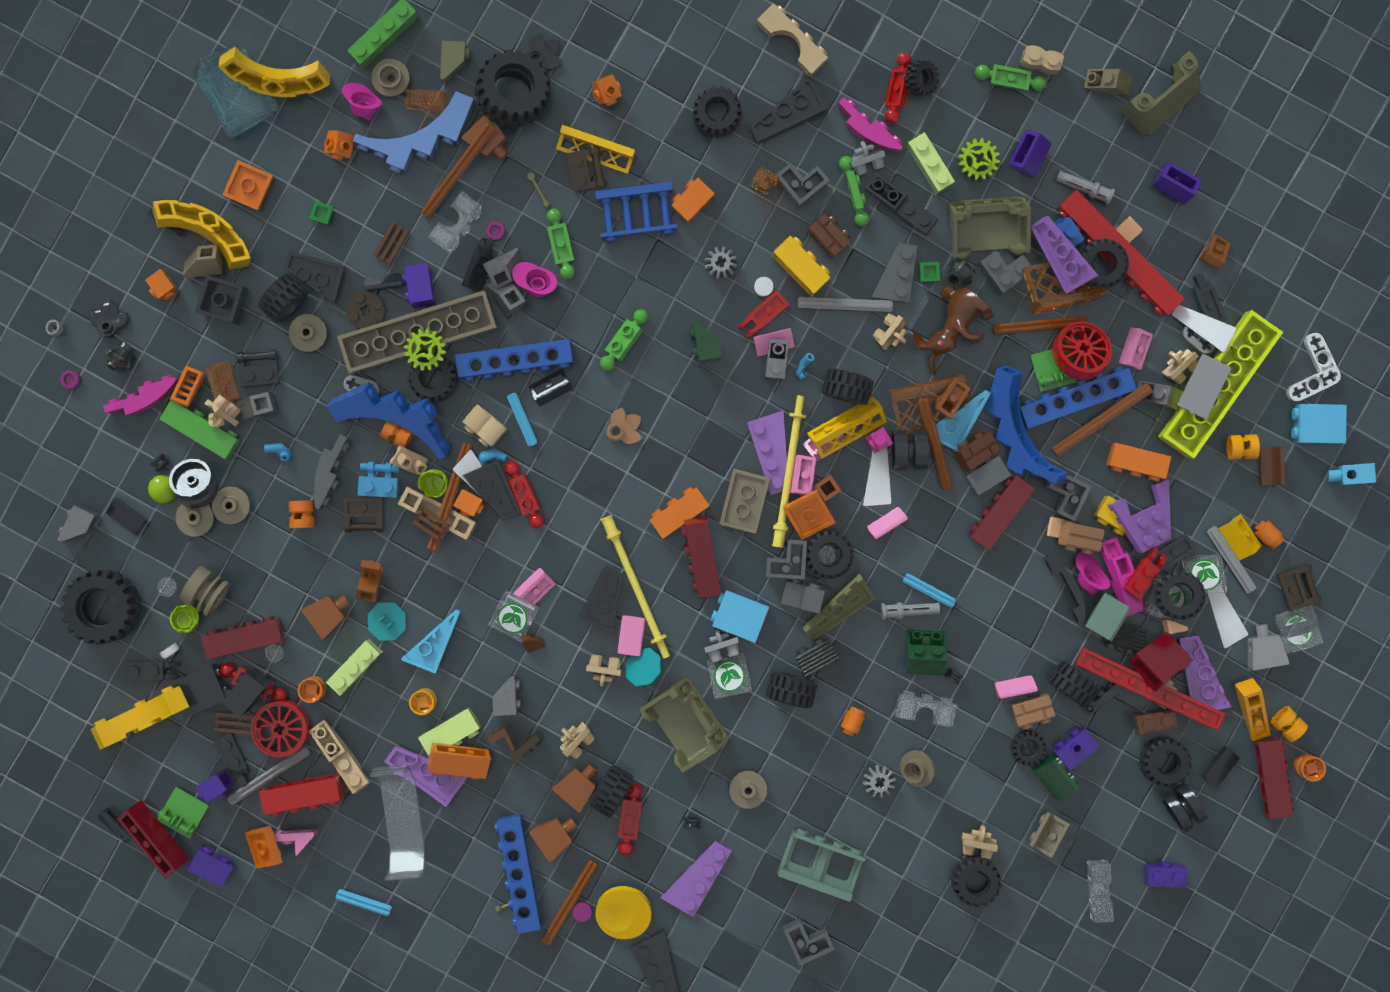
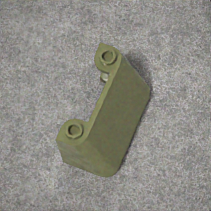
M1190 51L1171 66L1174 70V75L1170 81L1174 85L1160 97L1154 100L1150 94L1140 93L1120 110L1142 135L1152 134L1200 92L1201 83L1198 61Z
M1005 197L962 200L949 203L952 255L954 258L967 259L971 255V251L1009 249L1014 255H1024L1031 252V207L1025 198Z
M683 678L639 709L646 721H657L677 750L674 755V763L682 773L715 754L728 741L725 729L695 685L688 678Z

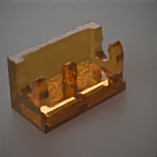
M405 90L406 100L404 105L407 109L440 111L446 109V91Z
M761 166L751 181L750 188L768 195L769 185L775 188L780 177Z
M220 362L205 366L214 399L219 394L229 402L240 399L230 362Z

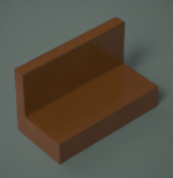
M1284 446L1260 447L1258 457L1260 486L1285 485Z
M508 724L491 732L487 737L490 744L505 737L511 751L518 746Z

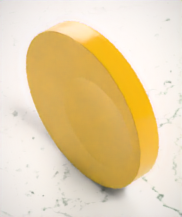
M618 886L611 888L603 893L597 902V923L611 937L617 939L635 938L648 928L651 921L652 909L649 900L641 891L633 887Z

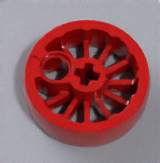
M1080 321L1071 323L1060 331L1054 340L1052 355L1056 366L1065 375L1076 380H1089L1101 374L1108 366L1112 356V345L1108 336L1101 328L1092 323ZM1073 336H1077L1080 340H1075ZM1063 351H1070L1071 353L1065 355ZM1072 358L1074 363L1072 364L1068 359ZM1087 362L1092 369L1087 368ZM1077 363H1081L1082 368L1077 367Z
M275 700L264 704L255 713L251 723V735L255 745L260 751L271 757L284 758L295 754L303 748L310 735V721L307 713L300 705L290 700ZM282 706L289 708L284 719H282ZM272 707H278V719L274 715ZM266 711L269 713L273 722L263 717ZM294 711L298 717L289 722L287 719L291 712ZM299 719L301 720L302 727H291L292 723ZM260 720L266 724L260 726ZM284 726L285 729L281 731L277 730V727ZM264 727L270 729V737H266L263 734ZM290 731H302L301 738ZM287 736L298 741L297 745L292 746ZM276 738H278V750L272 747ZM282 738L289 750H282ZM269 740H271V742L269 743V745H267V744L264 742V741H269Z

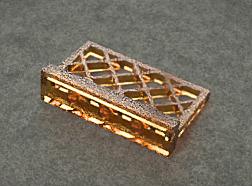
M1049 262L1022 269L1034 305L1031 307L1033 315L1096 301L1107 295L1104 287L1094 286L1090 288L1085 284L1077 288L1076 291L1066 294L1060 282L1056 280V274L1054 277H1051L1045 273L1048 267L1052 268ZM1029 271H1035L1040 275L1037 281L1031 278ZM1043 277L1051 282L1048 288L1040 284ZM1054 284L1062 289L1060 295L1051 291ZM1037 288L1046 293L1044 298L1038 299Z
M960 373L889 390L898 430H902L901 423L905 417L914 422L912 427L906 430L907 435L912 434L913 430H926L925 426L919 423L922 417L921 413L916 421L907 416L912 406L920 410V407L914 404L917 398L924 396L929 399V403L932 401L936 404V401L933 400L936 393L941 391L944 393L953 378L956 377L967 385L966 374ZM969 392L965 397L966 403L970 401ZM905 400L910 405L905 413H902L898 410L897 402ZM939 411L933 416L934 421L937 420L938 423L941 421L937 418L940 413Z

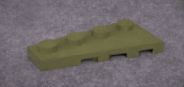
M860 574L857 575L820 611V614L817 613L803 627L812 642L875 600L874 595Z

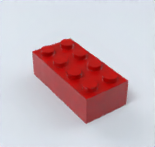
M339 773L267 786L259 792L263 815L269 814L270 817L281 815L286 810L289 813H294L304 807H308V810L319 808V805L327 803V806L336 805L347 795L344 780Z

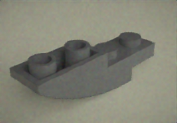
M339 435L332 450L324 448L319 459L314 480L315 508L318 510H322L323 507L326 508L331 500L329 496L332 490L335 491L340 483L338 480L339 475L333 471L339 468L342 462L340 460L342 453H346L350 447V438L345 435Z

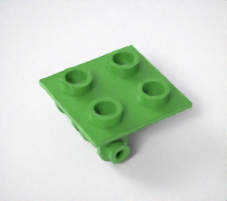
M1052 349L1030 355L1040 392L1077 382L1076 379L1068 377L1056 366ZM1063 351L1065 355L1070 354L1069 351Z
M175 787L163 810L161 809L158 813L157 819L159 822L190 839L209 805Z

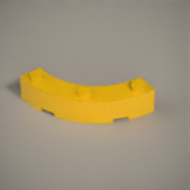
M236 47L220 56L219 68L233 81L240 82L247 86L249 90L268 96L297 97L299 94H311L330 85V73L319 60L300 68L275 69L252 61Z
M176 200L153 201L152 210L157 228L178 227L196 232L207 238L214 245L217 244L230 270L249 266L250 256L243 240L239 238L233 227L222 217L193 203H181Z
M171 685L161 690V695L147 702L145 699L134 704L135 708L108 721L103 718L95 722V727L90 730L100 750L127 737L126 733L133 731L135 734L188 708L189 705L180 686L173 689Z

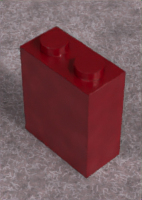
M1165 632L1139 651L1129 663L1157 691L1183 672L1193 659L1168 632Z

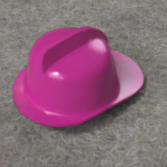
M349 83L342 88L343 96L350 103L351 112L358 117H363L365 120L370 121L377 108L380 107L381 100L370 89L361 84Z
M520 262L512 270V277L515 283L526 289L533 297H542L549 294L557 286L556 276L551 271L532 263Z
M1077 554L1076 564L1080 571L1078 576L1079 585L1089 595H1094L1099 590L1108 589L1110 587V580L1096 558L1091 554Z

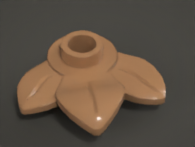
M623 408L615 410L611 415V424L608 425L606 430L607 436L613 441L622 440L626 444L638 442L642 437L635 430L640 425L641 416L635 414L626 415ZM614 428H618L620 430V433L618 435H614L612 433Z

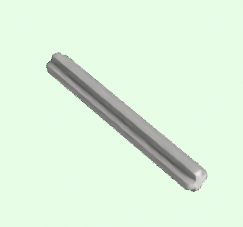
M799 297L798 307L891 312L893 310V302L890 300Z
M304 746L295 754L287 757L227 797L228 802L231 805L236 804L311 755L309 748Z

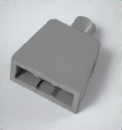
M1267 624L1256 625L1257 637L1248 638V669L1254 671L1288 665L1289 660L1280 636L1278 634H1269Z

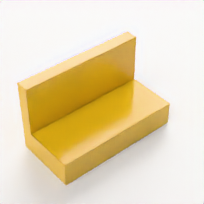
M1241 514L1234 517L1228 524L1218 528L1239 561L1255 554L1262 546Z

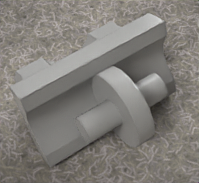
M864 141L860 142V148L854 150L855 155L858 156L852 157L853 161H851L856 174L859 176L867 173L865 163L870 161L874 170L884 167V150H881V148L873 150V144L866 146Z
M719 629L715 630L716 636L710 637L711 643L716 641L719 643L704 648L712 663L722 660L719 650L727 648L729 657L739 655L738 638L722 641V639L729 638L728 632L720 634Z

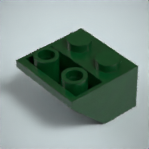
M693 322L690 334L691 340L696 341V346L693 347L695 360L699 359V363L722 360L719 337L698 322Z
M907 630L906 674L945 676L947 666L946 632Z
M1048 754L1038 765L1036 764L1031 768L1058 801L1080 790L1077 786L1078 780L1072 773L1064 770L1067 768L1066 765L1056 756L1053 758Z

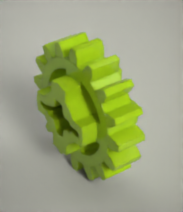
M974 138L972 144L966 142V148L962 147L960 149L963 154L958 155V159L962 160L958 166L964 167L961 171L962 173L968 172L967 178L973 175L974 181L979 176L982 180H985L986 174L991 177L993 175L991 170L996 172L998 169L995 165L1000 163V160L996 159L1000 153L994 152L996 145L990 147V140L984 143L983 138L979 142ZM981 147V150L974 151L973 148ZM987 152H989L991 160L988 159ZM978 156L982 157L980 163L976 162ZM966 157L970 161V167L967 164ZM979 168L987 169L982 172L976 171Z
M418 329V335L412 332L413 338L406 339L409 345H404V348L408 349V352L404 355L410 356L407 362H414V368L420 365L422 371L425 370V367H428L431 371L432 365L439 367L438 361H444L441 355L447 354L446 351L442 350L446 344L440 342L443 339L442 336L436 337V331L430 334V329H426L425 333H423L422 329ZM430 337L432 338V340L426 342L423 341L421 338ZM415 343L417 346L416 351L413 353V346ZM422 346L429 347L427 349L429 352L428 354L421 353L423 351ZM438 346V353L435 357L434 350ZM421 358H427L430 362L422 363L418 360Z

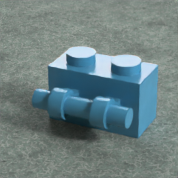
M375 462L360 464V471H368V477L359 476L358 496L400 498L401 479L392 478V472L399 473L400 467L387 462L385 464H375ZM375 471L385 472V478L375 477Z

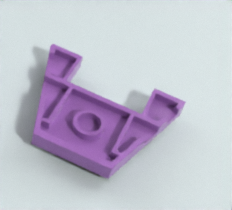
M1163 479L1151 485L1156 504L1134 515H1130L1126 499H1119L1108 504V508L1115 513L1117 522L1123 525L1126 530L1125 534L1138 553H1143L1171 540L1169 479Z

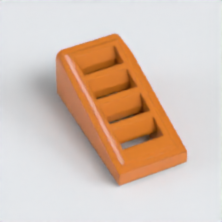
M185 366L170 401L189 407L205 378L204 372ZM188 377H194L196 378V381L188 379ZM185 382L193 384V387L185 385ZM184 388L186 390H189L190 393H185L181 391V389ZM178 394L187 397L186 401L178 398Z

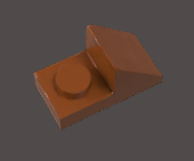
M1214 234L1201 254L1200 261L1212 268H1221L1225 263L1231 243Z
M956 377L953 378L945 392L937 398L935 409L951 420L971 388Z

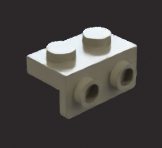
M1047 812L1046 815L1043 814L1040 818V826L1037 832L1034 831L1032 833L1029 846L1054 858L1071 824Z

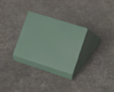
M1103 593L1083 627L1112 642L1131 608Z

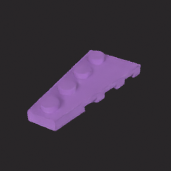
M1049 216L1043 217L1031 225L1035 237L1066 294L1099 276Z
M780 411L747 422L763 474L771 478L769 485L770 495L782 492L787 464L784 412Z
M1199 635L1178 638L1179 645L1193 659L1191 664L1184 670L1188 696L1217 710L1230 708L1231 705L1217 679L1214 668L1211 666Z
M396 745L384 762L446 807L468 777L429 773L428 758Z
M715 840L660 898L694 917L732 850Z

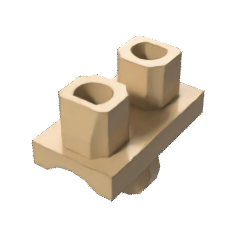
M888 314L884 319V324L889 327L888 330L884 332L878 328L873 334L880 347L886 351L891 344L896 347L899 342L903 344L907 342L904 338L907 331L903 329L906 322L899 315L896 317Z
M1188 349L1184 352L1179 350L1176 354L1170 351L1168 353L1170 360L1166 362L1168 367L1161 373L1175 383L1181 384L1186 379L1182 372L1186 368L1188 371L1193 372L1198 363L1196 359L1199 356Z
M220 394L214 402L207 400L204 403L214 411V413L208 416V423L211 427L219 428L223 426L224 420H227L235 427L239 423L235 417L241 410Z
M399 445L396 454L389 462L409 472L421 475L427 469L426 463L429 459Z
M592 654L586 671L601 673V675H593V680L600 681V687H604V682L612 683L613 677L605 676L606 674L621 675L620 658L610 657L607 667L601 666V655Z
M584 722L577 728L573 725L569 730L563 727L561 731L565 735L560 739L563 742L560 749L566 757L570 755L577 759L582 754V749L578 747L580 742L583 741L585 744L590 745L595 738Z
M980 826L979 831L972 829L971 834L962 832L963 854L973 855L974 849L980 848V856L991 859L993 852H997L998 845H996V839L991 838V833L985 832V826Z

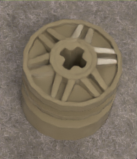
M200 566L185 584L179 600L189 606L199 601L197 611L201 612L204 609L203 614L209 617L224 601L230 583L226 580L221 583L222 578L220 576L211 582L213 572L204 566Z

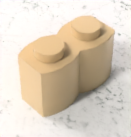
M1031 45L1027 46L1023 51L1020 65L1028 70H1039L1046 75H1056L1061 70L1064 56L1057 51H1045L1041 47Z
M479 404L462 421L466 424L464 428L472 435L475 432L480 436L478 440L486 447L488 445L493 447L508 430Z

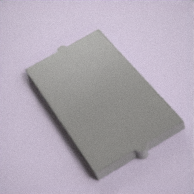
M1202 354L1177 406L1189 411V414H1195L1206 419L1231 367L1219 362V359H1213Z

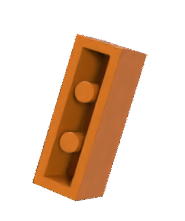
M1111 443L1106 466H1110L1112 471L1122 473L1123 470L1130 471L1129 475L1141 477L1142 474L1148 476V480L1159 482L1160 479H1166L1171 456L1119 443Z
M692 486L682 492L684 495L682 498L677 500L675 497L666 503L668 507L662 511L659 508L651 514L652 519H650V522L662 539L685 524L684 520L692 519L710 506L697 487L694 489Z
M432 743L427 765L429 773L435 775L446 774L454 777L464 776L472 779H486L491 757L488 749Z

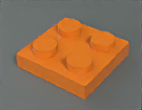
M237 160L222 195L259 211L274 176Z
M817 489L783 506L786 515L801 540L836 523Z
M271 826L245 832L256 869L283 863L281 851L277 846L275 833Z

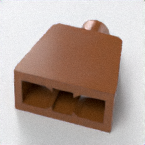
M486 114L461 138L470 146L484 125L491 123L496 130L479 153L487 159L495 154L502 161L509 154L502 146L507 139L497 124L488 119L489 115Z
M330 595L304 607L301 611L320 638L325 639L347 618L343 609L351 603L345 595L338 600H335Z
M591 764L583 772L578 767H575L552 787V790L580 813L596 787V783L592 778L598 771Z
M555 817L533 827L529 833L550 863L573 841L570 832L578 828V825L573 818L563 823L559 817Z

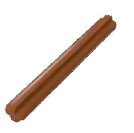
M1078 316L993 325V333L999 335L1063 329L1074 322H1088V317Z
M923 398L918 401L942 488L947 490L952 488V481L928 398Z
M588 861L542 938L544 944L551 945L597 869L598 864L596 862Z

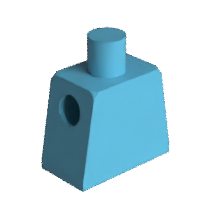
M1375 463L1340 465L1338 470H1328V481H1339L1340 485L1376 483ZM1348 471H1351L1352 473L1351 478L1347 477Z

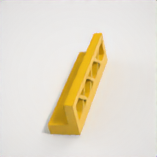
M562 125L556 150L571 153L575 152L572 150L576 148L580 151L579 147L585 144L590 145L591 148L600 147V151H608L611 159L601 161V166L625 174L629 173L635 156L634 149ZM564 137L572 139L575 146L569 149L561 147ZM587 155V161L593 162L592 155ZM620 157L628 158L626 169L617 166L615 159Z
M872 396L869 398L868 404H858L809 431L807 435L815 445L819 457L823 459L885 424L887 420L882 405ZM879 414L880 419L871 422L872 418ZM863 424L859 431H855L858 425ZM846 433V437L839 441L840 435ZM829 442V447L822 451L821 446Z

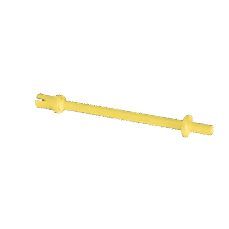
M797 395L794 413H789V416L793 417L779 517L778 522L773 525V529H775L773 547L784 548L785 535L789 528L785 523L786 513L783 506L789 502L801 419L806 418V415L802 414L804 396Z
M612 515L600 519L606 530V537L615 546L654 636L651 644L657 643L661 655L665 659L670 656L663 640L667 635H661L619 539L621 532L617 529Z

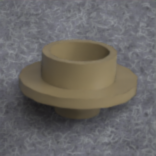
M384 59L374 67L371 75L372 84L381 95L387 97H395L402 94L407 89L410 81L409 71L406 66L396 59ZM394 76V81L389 82V77Z
M303 314L292 321L289 327V338L297 349L303 352H312L324 345L327 338V329L325 323L319 317L313 314ZM306 329L310 330V334L308 336L304 335V331Z
M229 486L222 488L217 492L216 497L212 501L213 514L219 521L225 524L240 523L247 517L250 511L249 497L238 487ZM228 502H231L233 505L231 509L227 508Z
M181 504L176 512L177 526L184 534L192 537L207 533L214 522L213 510L209 504L197 509L188 508ZM192 514L196 515L195 521L191 520Z
M913 750L907 752L902 757L900 771L907 783L921 788L933 781L935 766L927 754L922 751Z
M743 771L733 777L729 793L736 805L752 809L758 807L764 801L767 795V785L760 774L754 771ZM747 787L752 789V792L749 794L745 792Z

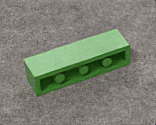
M406 0L398 1L347 50L348 53L365 69L419 18L417 12Z
M173 401L169 402L160 417L161 421L222 458L228 460L231 458L241 441L237 438L238 434L230 429L226 431L221 427L213 428L209 425L208 420L204 418L205 414L197 409L193 411Z

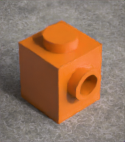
M159 269L145 280L150 286L149 292L155 299L170 300L176 295L175 292L179 290L167 272Z
M465 489L461 490L453 505L460 509L459 513L467 518H470V516L476 517L477 514L480 515L485 507L483 504L484 499Z

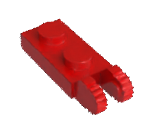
M776 290L737 327L741 330L752 320L756 326L745 335L749 339L790 304Z
M1153 547L1145 558H1142L1123 587L1136 600L1142 599L1159 573L1160 568L1167 560V556L1163 554L1154 564L1151 562L1158 554L1159 549Z

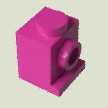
M884 427L865 437L874 454L893 444Z

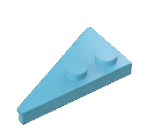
M987 390L983 391L960 407L951 420L946 417L937 423L936 428L940 442L954 450L958 449L957 445L966 439L991 393Z
M456 609L404 655L401 660L436 674L461 611Z

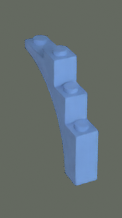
M456 91L442 114L427 127L414 134L393 139H375L355 134L353 142L357 145L356 148L367 152L369 149L374 151V155L379 158L385 159L387 157L386 164L390 166V170L399 174L401 171L406 173L414 152H416V156L423 159L427 157L433 158L441 138L447 144L453 145V143L459 145L476 102L474 98Z

